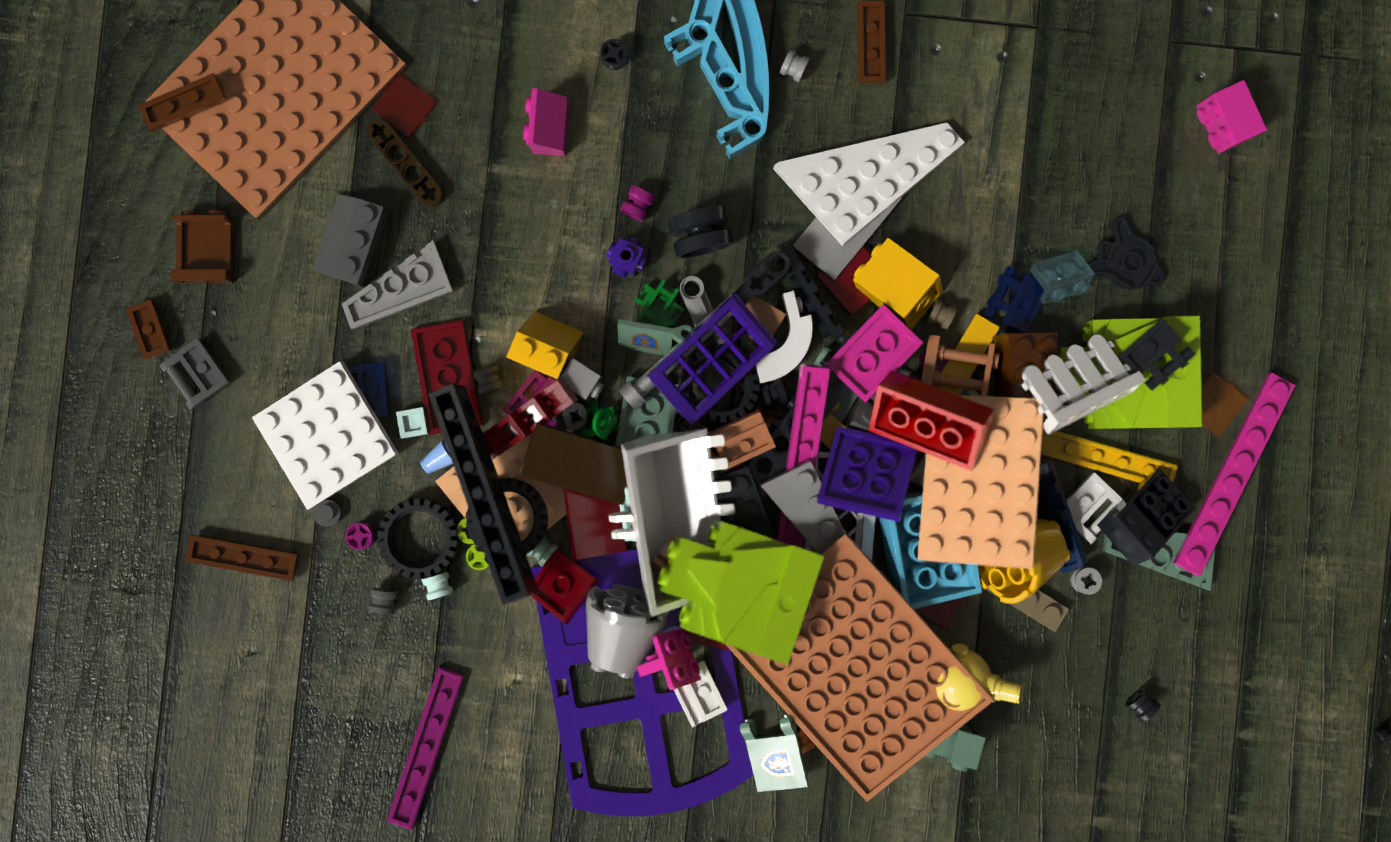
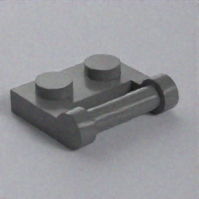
M196 338L160 364L162 371L169 374L186 398V405L190 410L198 408L207 399L231 383L199 338ZM179 363L183 364L201 390L197 395L177 368Z

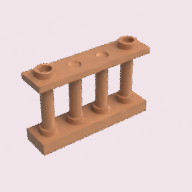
M929 335L921 381L937 388L939 385L982 391L981 396L988 397L992 369H998L1000 353H995V344L991 343L988 354L945 348V345H941L940 336ZM943 359L986 365L984 380L942 375L940 371H936L938 361H943Z

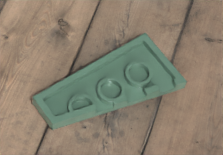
M1175 532L1154 558L1138 564L1211 591L1215 548L1201 576H1195L1173 564L1187 533ZM1104 534L1103 552L1127 560Z

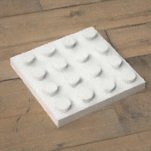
M344 361L334 364L252 417L307 510L312 509L316 504L328 499L399 454Z

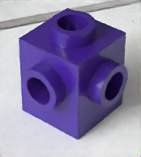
M627 237L626 240L619 238L617 244L612 242L606 255L609 258V266L613 268L612 272L624 278H627V275L635 277L637 271L642 272L647 261V257L644 256L645 250L640 247L642 243L631 237ZM629 251L631 258L623 260L621 258L622 252Z

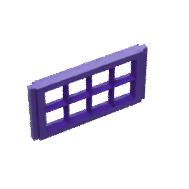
M733 294L655 366L647 377L686 422L692 425L773 349L777 342L737 294ZM729 312L743 326L731 339L717 324ZM712 328L725 342L714 355L700 340ZM746 331L759 345L748 358L734 343ZM695 344L708 358L697 371L683 357ZM729 347L742 361L731 374L717 360ZM676 361H679L691 375L679 388L665 373ZM711 364L725 378L713 391L699 376ZM694 380L708 395L696 407L682 393Z

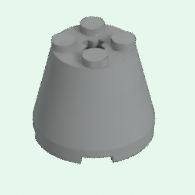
M612 584L611 589L600 590L598 586L592 587L588 592L586 600L588 659L592 663L591 668L597 672L610 671L618 673L623 678H633L634 674L638 672L637 666L644 664L646 657H648L654 646L653 637L659 635L664 628L669 611L652 617L649 607L645 602L644 590L619 584Z

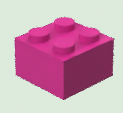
M1244 80L1214 93L1196 105L1198 119L1206 126L1209 133V143L1213 149L1217 150L1218 154L1267 131Z

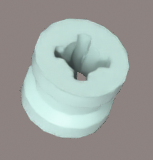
M448 572L422 579L423 585L428 590L426 594L427 600L454 593L453 587L448 584Z

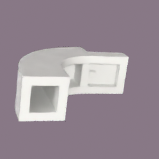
M794 291L782 295L789 325L787 340L782 347L774 352L767 353L755 365L756 373L759 376V384L774 381L788 374L801 362L809 348L812 338L811 315L800 317L799 313L803 312V306L800 296L795 297Z

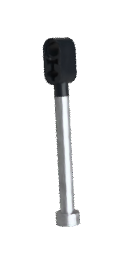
M778 251L769 253L745 275L743 284L729 297L737 294L742 302L746 304L754 295L765 293L789 270L790 261L787 255ZM774 256H779L784 261V267L779 272H774L769 267V261ZM763 266L765 271L773 276V279L769 281V278L765 277L760 282L762 285L761 289L756 287L751 289L752 281L750 278L752 276L755 278L760 277L764 272L759 269ZM713 310L704 320H706L715 310ZM731 312L727 313L717 324L719 326L723 325L733 314ZM701 321V322L693 329V331H694L703 321ZM713 328L710 329L700 339L701 342L703 343L709 336H711L715 332V330ZM679 343L634 384L628 381L618 390L634 409L638 410L647 401L644 396L655 387L647 375ZM696 344L683 355L684 359L697 348ZM676 361L665 372L666 375H668L675 367H677L680 364L679 361Z

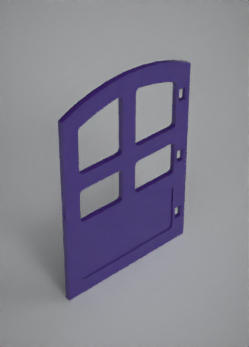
M637 549L575 560L599 579L596 586L600 587V590L611 589L612 584L626 585L644 590ZM543 567L531 568L534 578H536ZM586 600L569 624L563 623L551 612L545 613V607L536 601L572 808L613 816L666 814L713 800L753 776L746 741L740 731V724L744 722L732 651L710 646L716 677L715 684L728 709L722 713L730 761L708 775L675 787L671 783L660 717L663 714L683 711L675 691L658 693L654 687L652 673L640 677L639 672H636L633 677L636 690L635 697L578 707L574 698L570 666L590 662L587 646ZM683 606L669 611L667 622L660 634L681 629L679 617ZM655 645L653 646L651 651L656 650ZM557 679L567 680L569 694L560 696ZM627 720H640L653 786L652 790L649 792H625L592 787L588 778L581 730L583 728ZM581 761L583 776L574 778L572 762Z

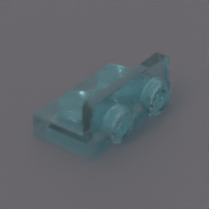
M1077 250L1033 263L1030 272L1044 289L1040 299L1043 304L1052 301L1059 302L1065 297L1074 294H1083L1088 290L1095 274Z

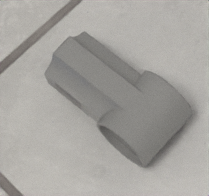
M695 276L683 279L680 284V293L696 327L713 311L701 279ZM696 283L700 288V292L696 296H688L684 292L687 284Z

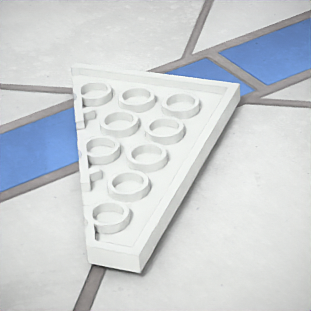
M943 123L776 163L773 169L840 245L844 246L959 150L965 142L948 123Z

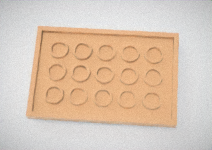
M958 395L993 408L995 413L989 434L972 471L926 454L918 560L1033 569L1044 414L1041 415L1038 411V407L1041 405L1037 399Z

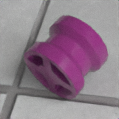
M367 522L355 523L348 527L345 533L346 543L355 550H362L374 544L377 533L375 528Z

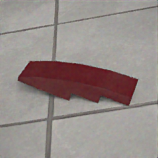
M563 377L483 433L492 460L532 433L537 422L545 424L578 400Z

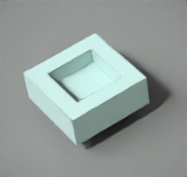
M424 407L396 412L401 439L429 434Z

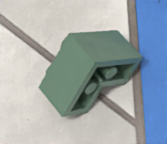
M963 725L925 756L937 759V755L946 757L947 762L952 763L951 767L965 772H968V768L977 770L985 737L976 728Z

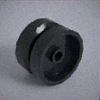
M719 205L695 209L667 220L671 235L682 237L673 244L677 259L702 256L734 245L731 230L719 228L728 221L725 206Z

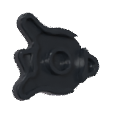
M1124 217L1114 219L1111 223L1114 241L1102 240L1098 243L1097 258L1086 264L1084 267L1085 274L1089 277H1104L1113 285L1125 290H1134L1145 286L1156 287L1162 284L1164 273L1160 269L1159 262L1157 263L1154 252L1156 250L1153 245L1144 238L1135 235Z

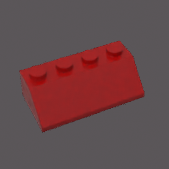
M891 370L878 385L868 431L972 471L989 434L995 409Z

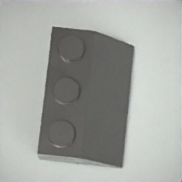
M338 194L312 270L364 288L390 212L382 206Z

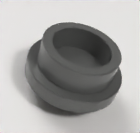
M323 500L314 507L313 517L321 526H333L341 517V509L335 501Z

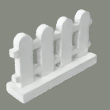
M1093 335L1087 342V347L1090 351L1085 352L1081 346L1072 345L1066 351L1067 362L1064 363L1059 356L1051 355L1044 362L1046 372L1041 373L1036 366L1032 365L1026 367L1023 371L1022 378L1024 383L1022 387L1025 391L1030 389L1041 405L1038 407V411L1041 415L1046 413L1048 419L1043 423V429L1047 435L1135 392L1146 380L1140 371L1129 375L1130 367L1127 364L1122 365L1112 350L1114 347L1112 341L1107 342L1101 335ZM1095 358L1106 374L1101 376L1091 359ZM1074 368L1084 385L1079 386L1070 373V369ZM1047 380H1053L1062 393L1061 396L1057 397ZM1109 381L1112 382V385L1110 386L1107 385V382ZM1090 392L1091 395L1086 396L1085 393ZM1068 402L1069 406L1064 407L1063 404Z

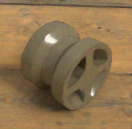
M937 298L928 313L925 323L929 325L935 324L939 326L941 331L946 332L955 316L957 308L954 306L948 307L943 304L942 300Z

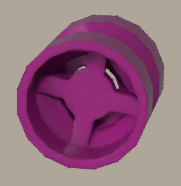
M631 185L628 191V201L623 202L620 211L638 221L644 222L647 216L646 209L653 204L655 196L639 187Z

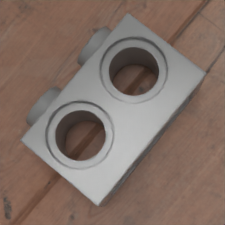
M573 358L561 375L573 392L588 401L592 397L597 399L605 386L601 383L604 378Z

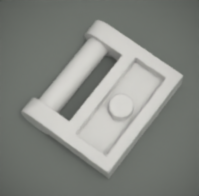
M1092 472L1066 499L1078 534L1087 543L1092 545L1097 539L1095 536L1101 531L1097 525L1122 500L1095 472ZM1108 498L1111 501L1109 507L1087 529L1083 524Z

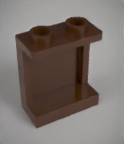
M190 210L181 211V215H172V221L176 222V269H171V280L178 283H233L234 219L225 215L224 211L210 210L208 215H198L197 211Z

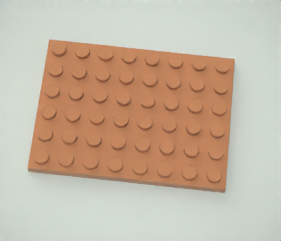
M243 0L145 102L212 73L217 76L227 101L162 129L246 210L259 220L393 82L407 65L340 0Z
M845 532L819 554L824 556L788 665L727 644L725 645L865 801L868 802L993 702L994 699L974 679L960 659ZM956 666L963 675L971 678L975 683L976 689L982 695V698L974 707L961 711L950 709L948 707L957 708L961 705L949 704L946 701L944 692L943 701L947 706L939 699L936 687H940L945 683L947 678L945 670L950 667ZM943 673V674H944L943 680H942L941 682L937 683V681H938L940 675Z

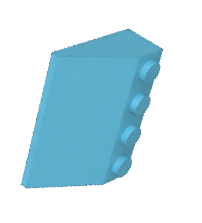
M923 491L907 493L900 522L879 518L890 582L914 609L982 593L978 565L918 560Z

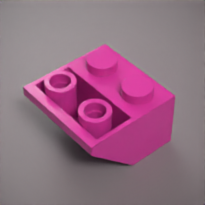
M532 88L531 96L526 98V113H529V124H524L523 138L533 154L565 156L569 100L566 96Z

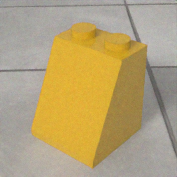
M887 238L883 244L879 243L874 248L871 254L872 257L866 265L863 263L858 267L853 280L856 288L871 299L873 303L879 308L884 304L905 326L912 330L936 299L943 293L940 275Z
M534 311L517 331L506 357L558 380L572 358H574L584 332Z

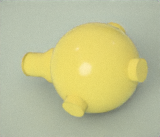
M954 644L952 646V652L960 659L973 678L994 699L993 703L996 700L1021 703L1024 691L1023 684L1008 682L1001 679L999 675L991 674L985 660L976 652L969 650L967 645ZM956 666L945 670L947 675L945 683L940 687H936L937 695L941 702L947 706L943 701L944 692L946 701L949 704L961 705L957 708H948L961 711L974 707L981 700L982 695L977 691L973 680L963 675ZM943 673L940 675V677H939L937 683H939V682H941V681L943 680V678H944V674H943Z

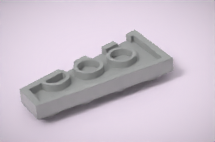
M434 240L425 245L426 247L416 254L409 256L396 268L386 272L383 277L373 284H369L342 303L352 330L454 292Z

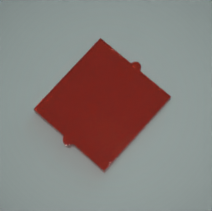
M398 74L389 87L382 90L383 95L373 106L372 110L410 138L419 125L426 122L425 118L436 105V102Z

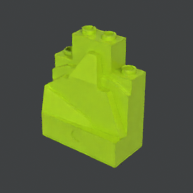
M1200 316L1163 317L1183 339L1174 348L1180 353L1189 346L1195 352V355L1187 361L1189 364L1183 369L1180 367L1168 377L1169 381L1163 386L1160 384L1153 391L1145 384L1153 376L1146 370L1142 374L1146 380L1135 392L1084 417L1085 423L1088 424V429L1202 427ZM1162 318L1090 320L1083 327V342H1086L1087 346L1088 340L1096 334L1104 337L1107 342L1112 341L1114 344L1113 352L1122 365H1125L1126 363L1119 355ZM1070 347L1058 348L1059 357L1064 363L1068 361L1066 351ZM1082 347L1085 352L1090 351L1088 347ZM1166 353L1155 365L1160 370L1172 358ZM1095 358L1091 359L1101 376L1106 374ZM1074 368L1070 369V373L1079 386L1084 385ZM1131 368L1128 372L1129 375L1134 374V371ZM1111 381L1107 382V385H1108V386L1112 385V382H1111ZM1090 392L1085 393L1086 396L1091 395Z
M716 521L715 525L710 527L707 534V541H709L707 546L676 536L675 541L670 543L667 550V557L669 559L666 568H662L659 573L658 584L660 586L658 590L689 600L688 604L684 605L679 617V621H681L680 627L788 665L824 556L721 521Z

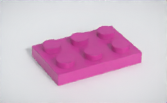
M883 304L825 365L866 403L876 393L879 383L891 370L896 372L923 342Z

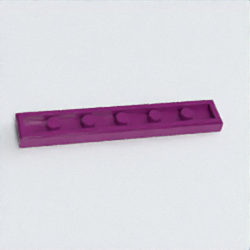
M442 666L438 667L386 822L409 830L414 828L465 674Z

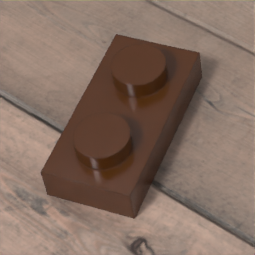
M150 299L125 308L144 360L173 351L155 300Z

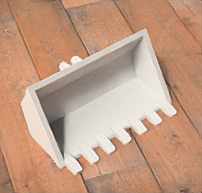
M707 428L686 432L649 434L621 444L631 511L609 514V522L632 521V528L615 529L611 531L612 539H636L645 602L649 607L652 617L687 605L689 601L658 590L660 586L658 584L659 573L650 568L653 559L670 537L676 539V536L707 546L709 543L707 541V534L710 527L715 525L716 521H721L720 516L733 515L736 512L734 503L718 504L717 493L730 492L732 490V482L730 480L715 481L713 470L727 469L729 467L728 458H711L710 447L725 445V435H708Z

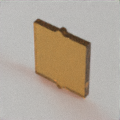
M1214 372L1210 374L1201 386L1202 425L1219 437L1248 401L1234 389L1233 384L1226 383Z

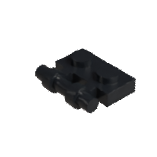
M1162 318L1119 356L1134 373L1140 371L1143 374L1148 370L1153 375L1145 382L1146 386L1153 391L1160 384L1163 386L1169 381L1168 377L1180 367L1182 369L1189 364L1187 361L1195 355V352L1189 346L1180 353L1174 348L1183 339ZM1168 353L1172 360L1159 370L1155 363Z

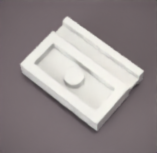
M704 660L698 662L701 680L674 689L692 727L728 710Z

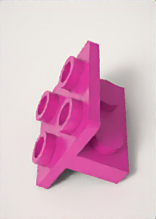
M683 628L654 636L653 642L657 654L646 657L647 663L637 666L640 677L663 670L670 690L701 680L700 667L694 658L691 640Z

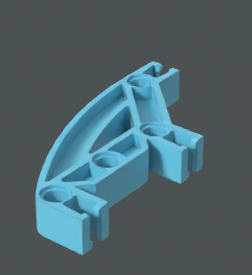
M695 0L689 22L665 35L664 44L670 52L673 50V44L684 39L688 40L690 45L688 48L680 53L677 50L672 51L677 67L702 53L700 60L702 71L728 117L737 119L717 130V138L721 145L725 143V137L736 132H740L743 141L734 147H731L730 144L725 146L726 154L731 159L760 143L766 133L769 108V73L761 21L754 0ZM723 7L727 12L733 31L740 73L737 71L716 33ZM702 30L707 34V37L704 40H696L693 37V33ZM723 77H729L734 83L731 87L727 88L721 86L719 80ZM750 123H755L759 126L760 132L751 135L746 131L745 127Z

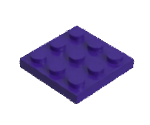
M837 426L817 497V503L900 522L918 450L881 435Z

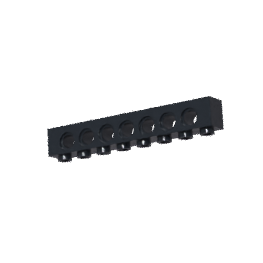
M853 328L849 332L846 329L845 333L836 341L840 346L834 354L829 351L819 364L826 366L825 364L858 330ZM840 379L835 387H827L823 421L849 389ZM796 394L786 407L790 410L784 418L779 415L770 426V429L773 430L770 434L773 441L779 436H784L790 443L792 429L790 419L794 415ZM789 445L782 452L772 448L753 457L750 461L742 462L738 467L750 465L762 499L766 496L767 492L760 483L786 470ZM761 458L770 459L772 462L771 470L766 473L758 471L756 467L757 461Z
M450 384L430 393L429 397L502 604L515 603L538 594L539 590L467 387L465 385Z

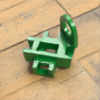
M663 279L656 290L645 283L641 295L634 300L644 307L636 320L650 325L668 328L677 327V320L686 310L673 302L680 290L677 288L673 289Z
M593 399L591 400L592 407L587 408L586 411L587 418L592 415L594 417L587 419L582 428L573 431L576 434L608 443L607 436L620 429L616 412L613 406L600 408Z

